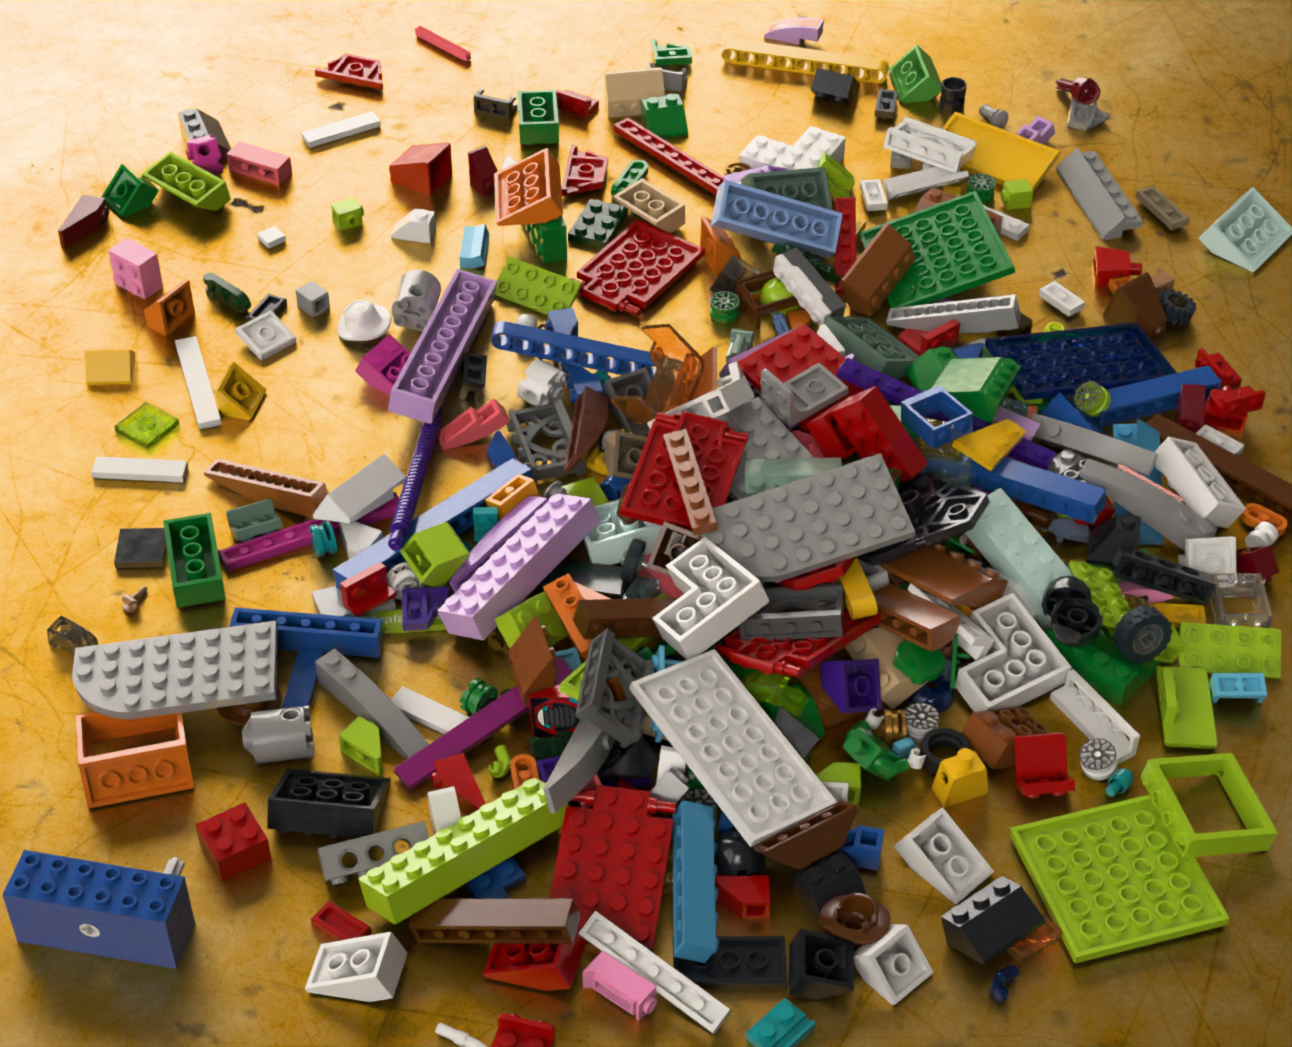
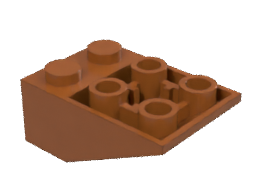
M534 617L508 651L509 667L524 707L529 705V694L557 685L554 676L557 675L554 663L557 662L556 653L553 646H548L547 640H549L546 626L540 625L538 617Z
M1020 706L972 712L961 732L967 738L970 748L993 770L1007 768L1014 764V738L1016 736L1048 733L1044 725L1036 722L1030 716L1029 711Z

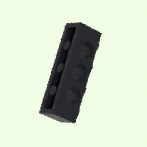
M1119 545L1111 564L1114 577L1207 606L1216 586L1212 574Z

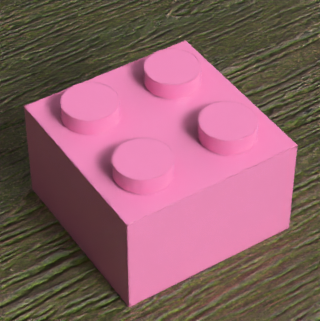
M128 238L108 250L114 276L113 280L117 286L143 299H147L163 287L156 252Z

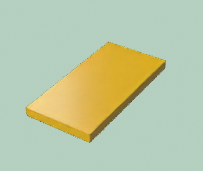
M954 112L942 128L977 142L973 159L968 160L960 167L961 170L972 174H987L992 176L997 184L1003 186L1006 181L1027 179L1034 192L1059 157V150L958 112Z

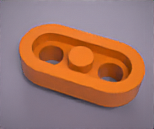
M1249 503L1244 506L1246 510L1241 514V519L1245 524L1255 528L1261 522H1269L1277 529L1279 536L1285 534L1288 523L1283 516L1256 503Z
M520 754L511 760L510 769L513 790L523 785L526 780L533 778L539 780L536 760L532 756Z

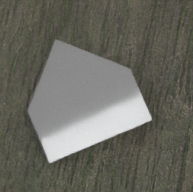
M1072 100L1066 126L1079 130H1088L1108 120L1110 115L1107 112L1103 113L1097 107V101L1090 105Z

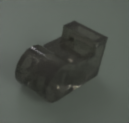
M62 615L47 629L49 645L56 649L61 647L75 655V648L98 645L97 638L90 631Z

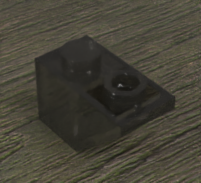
M732 255L709 290L714 294L721 291L735 294L736 280L757 275L759 271L746 261Z

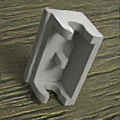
M650 62V66L647 65L646 69L654 68V63ZM682 68V72L662 70L664 89L682 92L687 84V69Z

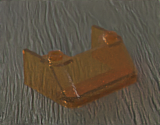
M670 324L644 325L641 327V330L653 341L650 358L657 366L644 400L639 395L611 397L610 400L631 421L648 426L647 423L656 418L657 412L664 414L691 401L704 371L703 358Z

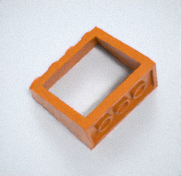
M98 712L76 715L78 766L88 809L194 788L183 712L139 719H118ZM175 728V741L93 756L92 743Z

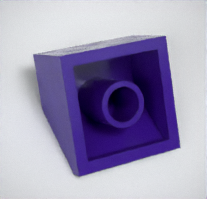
M879 659L821 662L822 688L841 713L870 711L872 708L882 710Z

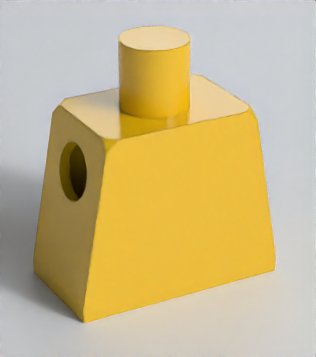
M962 748L956 756L940 762L932 785V791L943 808L988 794L987 769L975 751Z

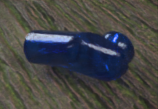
M1011 964L994 974L989 988L991 998H995L998 1002H1004L1008 998L1009 991L1004 987L1007 982L1019 976V970L1015 965Z

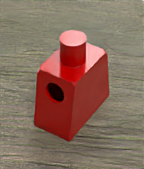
M1095 246L1092 262L1094 287H1109V279L1130 277V275L1140 276L1142 274V263H1131L1128 251Z
M1223 386L1220 390L1212 389L1210 395L1233 390V388ZM1209 395L1204 409L1203 426L1206 424L1215 430L1243 434L1248 416L1247 413L1222 419L1210 405Z

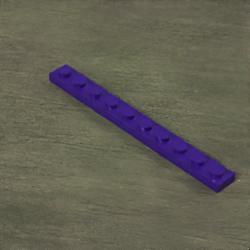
M850 358L844 361L838 369L836 376L865 390L877 386L886 400L897 405H901V401L922 393L919 389ZM941 411L926 416V418L939 424L950 421ZM973 416V432L993 425ZM1023 438L1008 456L1028 465L1048 470L1056 452Z

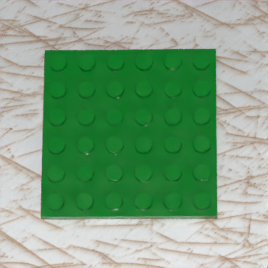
M976 191L886 223L892 226L911 244L915 256L914 263L907 269L902 279L898 281L892 292L886 297L890 308L929 304L1016 273L1015 267ZM884 224L858 233L864 249H866Z

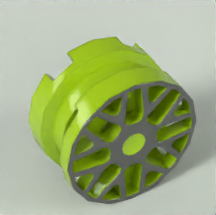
M1094 381L1083 383L1074 395L1075 406L1090 417L1100 416L1102 411L1107 410L1111 401L1109 392Z

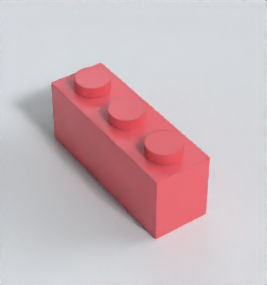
M241 141L226 153L230 171L279 186L292 174L290 156Z

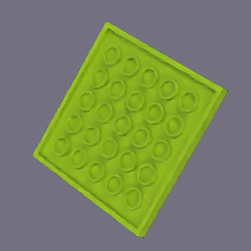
M1150 795L1010 828L1009 835L1074 964L1226 926L1229 923L1230 918L1197 860L1195 857L1182 858L1177 846L1173 843L1167 827L1163 824L1156 806L1153 805Z

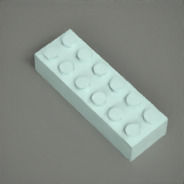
M999 488L987 495L990 503L974 528L965 534L995 570L1019 583L1038 612V617L1035 619L1047 631L1051 627V617L1048 614L1046 617L1041 606L1045 588L1051 581L1060 576L1074 575L1006 493Z

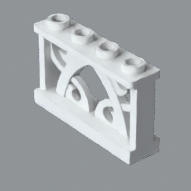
M905 117L894 128L890 127L887 130L883 148L957 173L962 165L968 160L973 159L977 142Z

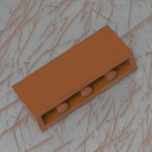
M893 584L873 592L878 613H881V623L877 626L930 652L949 643L957 632L960 615Z

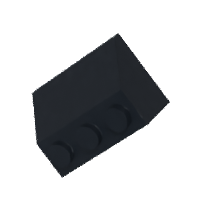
M1004 876L994 880L991 884L941 916L946 943L983 965L1046 923L1045 918L1022 886Z

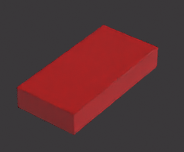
M330 901L311 918L312 926L336 941L369 936L372 933L370 926Z

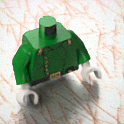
M872 708L865 720L855 724L846 733V742L843 745V749L865 770L887 781L893 776L908 771L910 767L920 769L924 764L926 755L919 756L920 749H912L908 759L901 758L873 730H870V728L878 729L884 718V715L881 717L874 716L877 711L876 708Z

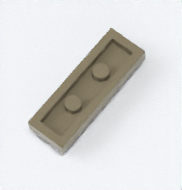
M1150 186L1137 191L1136 198L1170 230L1188 225L1189 217L1156 187Z

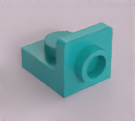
M497 507L473 508L474 544H477L498 523Z

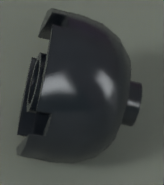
M1060 576L1054 579L1045 588L1041 605L1043 613L1046 617L1047 614L1051 617L1054 605L1063 599L1066 602L1073 601V597H1080L1093 602L1090 588L1083 580L1074 576Z
M1073 597V601L1065 602V599L1060 600L1054 605L1051 615L1053 634L1058 641L1070 647H1084L1092 643L1098 637L1103 623V615H1100L1098 606L1080 597Z
M735 826L716 838L717 848L714 855V864L717 865V872L727 875H738V870H747V875L759 872L765 867V855L750 847Z

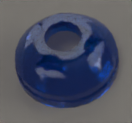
M940 676L935 680H931L939 685L938 688L930 689L924 684L908 697L910 704L924 702L932 705L939 713H942L952 706L954 689L950 688L951 683Z

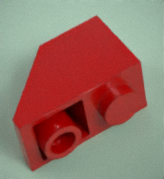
M769 875L716 876L715 888L718 890L717 900L741 919H769L771 903Z

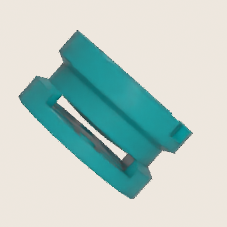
M329 521L322 522L320 526L316 524L309 526V532L312 534L311 541L318 558L325 556V553L328 552L330 554L337 553V543Z

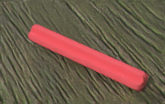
M421 25L415 28V35L465 62L471 59L470 51Z

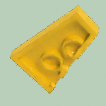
M1006 419L954 440L952 447L991 472L1025 437L1027 431L1018 424Z

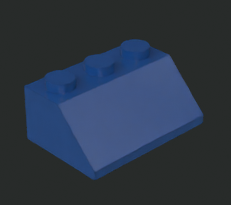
M1060 392L1041 411L1046 417L1107 435L1092 417L1078 409L1074 401Z

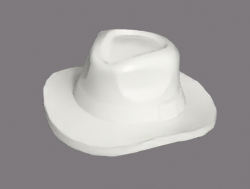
M356 299L344 308L338 323L337 331L339 337L343 340L352 341L376 339L388 331L391 324V314L383 306L373 304L370 301Z

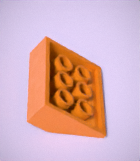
M548 148L494 174L497 226L540 224L555 220L563 215L560 164Z

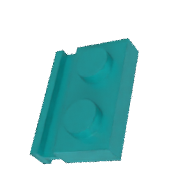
M784 997L746 1032V1040L755 1047H796L815 1029L816 1022L806 1018L805 1013Z

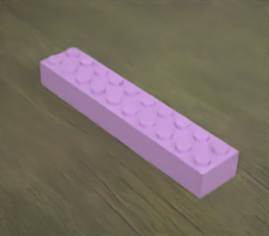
M456 269L391 389L388 411L416 419L420 422L429 424L433 422L464 360L465 352L469 351L494 301L497 286L496 280Z

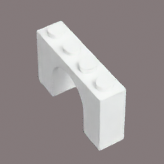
M744 376L664 414L672 416L673 414L681 415L682 411L716 418L755 396ZM655 419L647 423L650 429Z

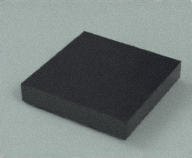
M164 528L120 529L114 559L115 568L164 567L167 549Z

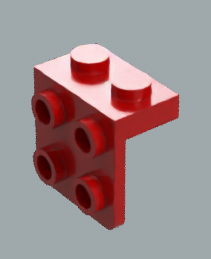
M953 319L930 332L908 328L899 333L898 339L921 356L929 349L948 348L957 344L960 323Z
M1057 732L1022 735L1014 738L1015 787L1022 795H1025L1027 798L1041 797V794L1045 793L1063 796L1068 791H1075V780L1068 775L1065 734Z

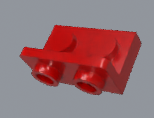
M556 89L557 108L588 118L599 107V100L590 96L582 95L572 90L566 89L561 91Z
M1203 348L1198 349L1195 359L1196 368L1209 365L1221 380V387L1230 386L1234 388L1241 386L1242 378L1219 352L1209 355Z
M1249 385L1210 395L1209 403L1219 416L1225 419L1262 409L1266 392L1264 390L1254 391Z
M381 562L340 583L343 606L356 617L396 597V591L388 586L386 566Z
M500 1013L498 1016V1029L491 1047H554L556 1042L555 1026L541 1020L525 1019L516 1014Z

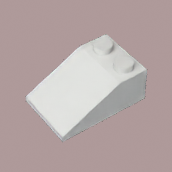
M943 807L930 815L894 845V848L911 869L955 905L994 872Z
M392 932L321 944L305 990L308 993L366 1002L391 999L394 997L408 953Z

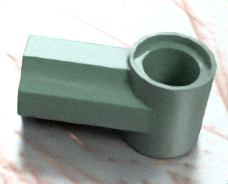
M732 328L726 362L730 358L752 348L754 331Z

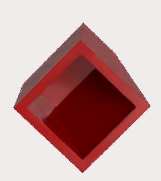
M441 142L412 145L389 165L391 182L431 196L453 176L451 143Z

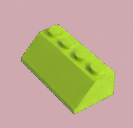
M171 151L141 173L145 179L198 208L217 211L231 200L226 181Z

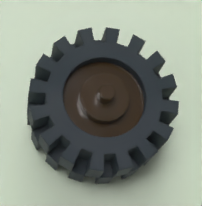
M1165 289V291H1161L1159 299L1167 317V323L1171 322V325L1174 326L1176 323L1178 326L1189 324L1196 310V303L1193 302L1192 298H1187V294H1181V291L1175 292V289H1171V291Z

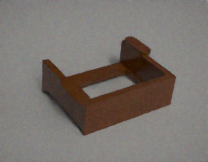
M773 270L736 280L735 294L740 300L739 311L741 313L746 312L756 329L760 328L761 316L799 305L795 296L761 306L756 304L750 293L762 290V287L768 280L775 278Z

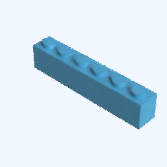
M683 800L676 809V812L673 813L674 957L706 963L711 955L716 953L719 945V938L716 937L718 913L715 912V902L718 896V890L715 888L717 865L714 864V855L717 848V843L714 841L716 819L713 818V807Z

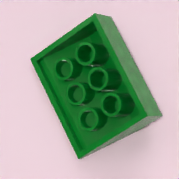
M1001 357L951 359L932 388L940 385L969 409L974 417L992 423L1011 392L1021 366L1012 359Z
M1103 626L1098 637L1084 647L1064 645L1055 637L1051 627L1045 632L1070 664L1071 670L1074 669L1099 695L1119 707L1155 673L1157 666H1162L1163 662L1153 660L1145 661V663H1135L1129 660L1117 649L1113 641L1114 637L1110 636L1108 629Z

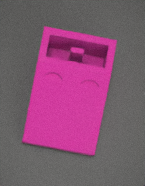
M389 334L361 359L355 372L370 386L390 395L391 389L411 353Z

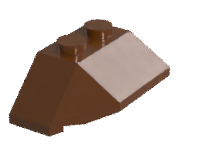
M839 801L833 806L754 845L753 849L797 870L804 869L810 866L812 862L825 858L834 853L833 851L843 847L858 812L857 806Z

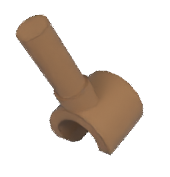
M142 586L131 596L125 594L122 597V602L125 603L122 608L128 613L135 612L139 606L137 600L147 591V587Z

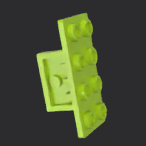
M508 257L497 279L495 296L548 316V311L571 308L582 285L578 281Z
M1071 560L1068 565L1074 577L1083 580L1090 588L1093 603L1098 606L1100 615H1103L1102 625H1105L1110 636L1114 637L1113 633L1117 623L1131 609L1112 571L1104 567L1097 568L1083 561L1076 562Z
M1189 622L1180 623L1179 636L1186 647L1179 654L1178 667L1205 668L1207 674L1264 673V678H1280L1281 629Z
M1157 666L1155 672L1165 746L1216 749L1217 737L1207 670L1205 668Z

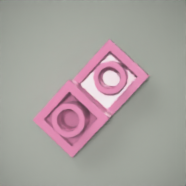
M1129 581L1118 582L1125 599L1128 601H1135L1145 596L1149 604L1164 603L1168 599L1173 598V595Z

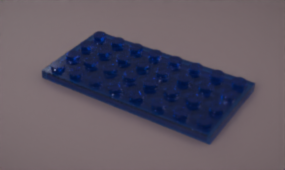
M1137 322L986 338L984 344L992 357L1009 358L1021 366L1013 386L1024 401L1056 397L1059 392L1064 396L1075 395L1079 386L1088 381H1094L1108 390L1177 373Z

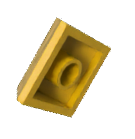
M130 349L85 351L86 384H131L136 357L135 352Z
M234 361L229 365L215 391L218 412L220 416L250 420L267 389Z

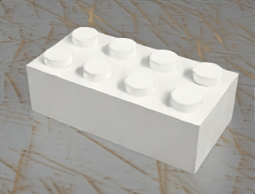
M1168 436L1154 452L1158 454L1155 467L1166 476L1168 485L1180 495V501L1213 526L1228 528L1246 510L1197 443Z

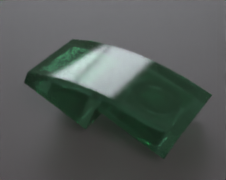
M557 731L555 738L529 737V755L536 760V764L537 760L561 756L574 732Z

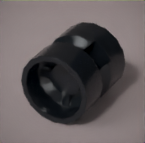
M949 77L942 81L939 108L943 112L953 114L954 112L960 113L963 111L967 87L964 80L957 77Z

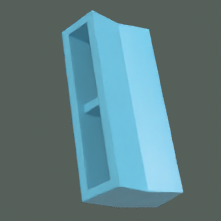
M485 224L464 226L459 256L460 268L473 269L485 266L490 236Z

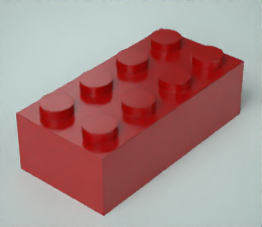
M877 386L846 398L831 412L860 457L864 459L881 453L887 468L901 470L900 483L915 477L928 464Z

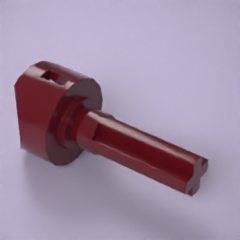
M1079 77L1075 81L1061 78L1055 82L1057 89L1070 92L1073 100L1082 104L1095 103L1101 93L1097 83L1087 77Z

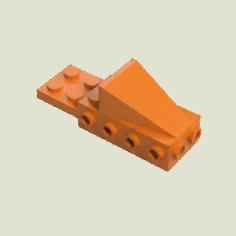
M568 573L547 584L543 589L568 633L570 641L574 648H577L578 654L584 663L587 660L592 639H583L573 621L579 600L610 598L574 582ZM617 676L611 680H606L618 702L627 700Z

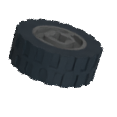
M1149 605L1137 606L1121 617L1114 630L1113 641L1117 649L1129 660L1135 663H1145V661H1151L1156 656L1158 657L1167 648V644L1171 640L1172 625L1155 607H1150Z

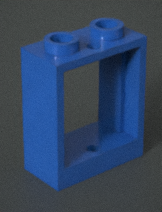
M940 385L901 401V421L933 449L973 432V413ZM941 411L950 421L934 427L924 417Z

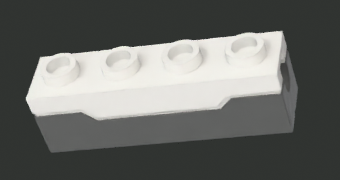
M797 247L775 257L773 267L775 276L785 284L788 292L795 296L799 305L805 308L814 322L821 326L825 323L828 316H844L846 307L844 302Z

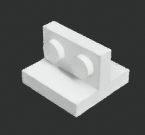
M1236 537L1185 539L1186 554L1178 555V564L1212 574L1216 584L1215 587L1236 585Z

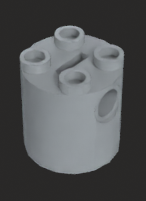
M415 269L407 271L402 275L391 307L394 318L393 322L397 326L418 331L424 330L438 304L441 294V284L433 274Z
M309 705L251 712L250 719L242 729L244 749H247L255 756L256 764L314 757L313 742H309L313 741Z

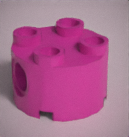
M213 134L186 141L187 149L185 150L188 161L192 160L193 164L213 175L223 174V164H220L221 154Z

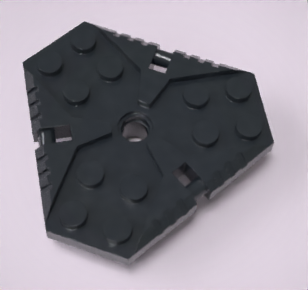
M931 472L901 482L898 494L915 530V537L859 555L857 559L872 566L894 561V559L902 558V556L910 555V553L918 552L920 547L926 545L931 547L936 543L939 544L944 540L947 541L952 537L955 538L963 535L974 528L990 503L989 498L983 492L962 484L956 486L954 481Z

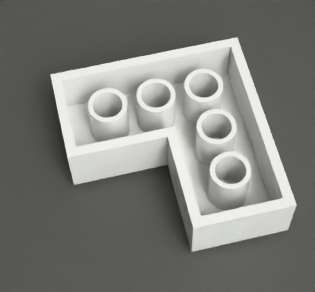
M812 126L804 132L793 146L765 136L756 135L739 154V162L748 164L750 169L767 165L787 168V170L817 168L822 154L826 152L839 163L844 158L846 137Z
M704 537L666 565L676 587L684 595L652 619L662 638L686 660L699 656L770 601L759 579ZM707 548L722 562L724 568L709 556Z
M1014 593L972 612L970 620L994 639L987 653L988 656L959 669L955 687L974 712L1018 707L1065 684L1067 672L1071 670L1070 664Z

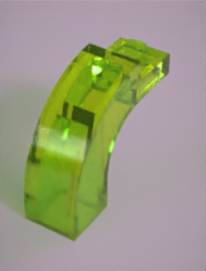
M756 671L739 678L757 702L773 703L798 717L810 699L799 689L787 686L791 678L789 676H781L776 673L764 674L762 671Z

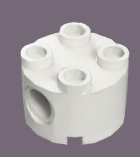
M536 359L525 370L524 374L527 377L525 380H520L517 389V396L534 407L551 404L552 400L559 399L563 395L564 389L562 384L566 378V373L545 361Z

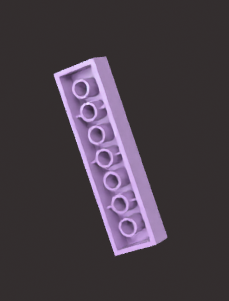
M562 494L551 496L549 501L541 509L537 510L535 515L523 524L497 552L492 554L491 558L482 567L478 568L476 573L467 582H464L437 610L449 634L484 640L497 627L494 619L519 605L598 525L600 519L591 498Z

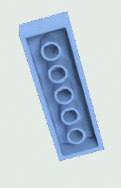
M726 180L718 186L711 226L773 244L776 243L783 246L784 243H787L795 248L806 250L810 254L828 258L836 252L843 213Z

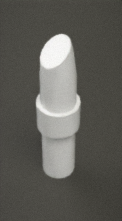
M441 1022L436 1027L435 1033L454 1041L455 1044L461 1047H488L462 1030L458 1031Z

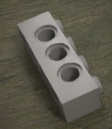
M425 821L318 848L317 852L325 883L331 881L332 886L348 882L347 877L358 874L360 878L367 874L370 869L385 864L393 856L399 854L395 850V843L398 841L407 842L409 849H411L416 843L427 840L429 835ZM377 847L382 850L383 858L380 861H373L369 858L368 851L371 848ZM351 854L356 858L357 864L353 868H346L343 866L341 858L344 855Z

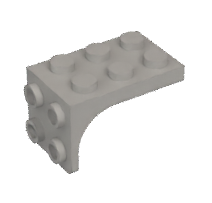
M820 363L784 383L766 368L761 371V401L776 414L780 421H784L789 427L794 426L848 394V387Z

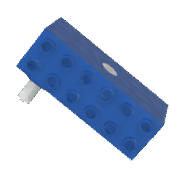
M24 850L2 894L18 942L177 969L195 926L185 877L180 876L185 863L179 861L177 857H173L172 860L169 859L164 872L159 873Z

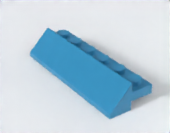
M1138 418L1137 424H1113V438L1152 452H1155L1160 446V432ZM1155 464L1150 476L1114 466V468L1131 474L1162 490L1161 472L1157 470ZM1114 501L1116 509L1114 516L1117 514L1135 516ZM1141 520L1139 545H1163V535Z

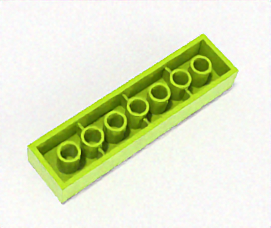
M536 778L526 780L518 788L505 792L497 800L484 804L476 812L469 816L461 817L455 824L437 831L434 836L416 843L413 848L393 856L390 861L370 869L367 874L358 878L366 906L396 925L562 827L566 806H569L568 803L556 813L551 814L543 790L546 783Z

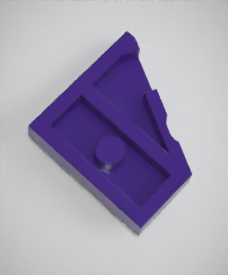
M450 586L402 589L403 631L428 630L439 614L437 610L450 597Z

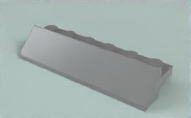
M1077 147L1056 166V171L1102 240L1122 237L1123 230L1142 227L1143 220L1095 151L1081 153Z

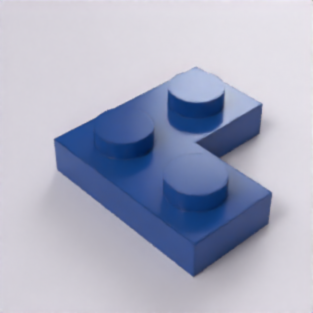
M510 857L465 883V888L474 899H507L510 896L506 892L526 882V875L515 860Z

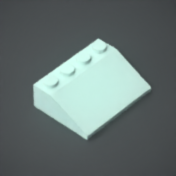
M1252 187L1198 239L1213 254L1254 272L1292 235V227Z
M620 499L595 506L600 522L583 539L590 562L603 565L620 563L624 551H628L633 539L646 542L644 555H649L653 551L662 526L641 520L630 525L617 517L616 512Z

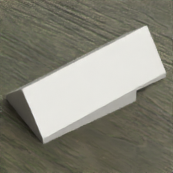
M384 453L328 493L314 512L313 518L352 523L394 498L393 489L403 484L406 476Z

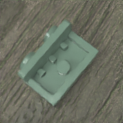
M271 499L226 511L230 532L237 541H248L253 539L255 535L262 533L267 535L282 528L281 519L275 513Z

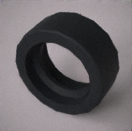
M939 728L928 732L921 741L920 756L926 755L922 767L928 773L936 776L940 762L943 760L932 755L930 749L937 746H949L957 752L962 748L970 749L967 738L960 732L949 728Z

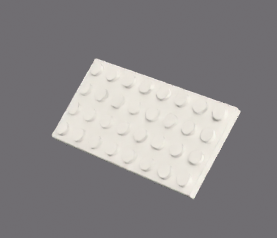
M715 649L631 682L629 690L750 847L837 803L835 798Z

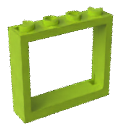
M1233 753L1148 759L1140 776L1143 781L1142 784L1146 787L1153 805L1156 806L1162 822L1167 827L1173 843L1177 846L1182 858L1269 851L1278 832ZM1217 775L1246 829L1196 834L1167 779Z

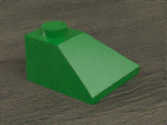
M121 164L101 197L105 198L106 203L121 217H127L148 208L155 199L159 189L151 181L142 177V175Z

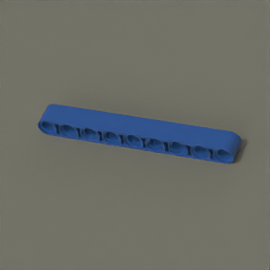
M499 321L493 327L491 343L500 350L619 375L646 367L652 382L671 386L681 385L685 380V363L677 357L507 321Z

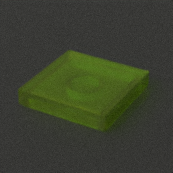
M144 402L117 423L114 428L118 434L146 449H150L179 426L180 423L178 418L148 402Z

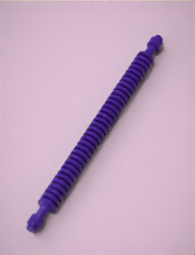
M440 406L431 424L426 422L422 424L390 527L392 534L390 535L388 545L393 551H397L402 547L404 537L409 533L442 423L440 418L443 412L442 406Z

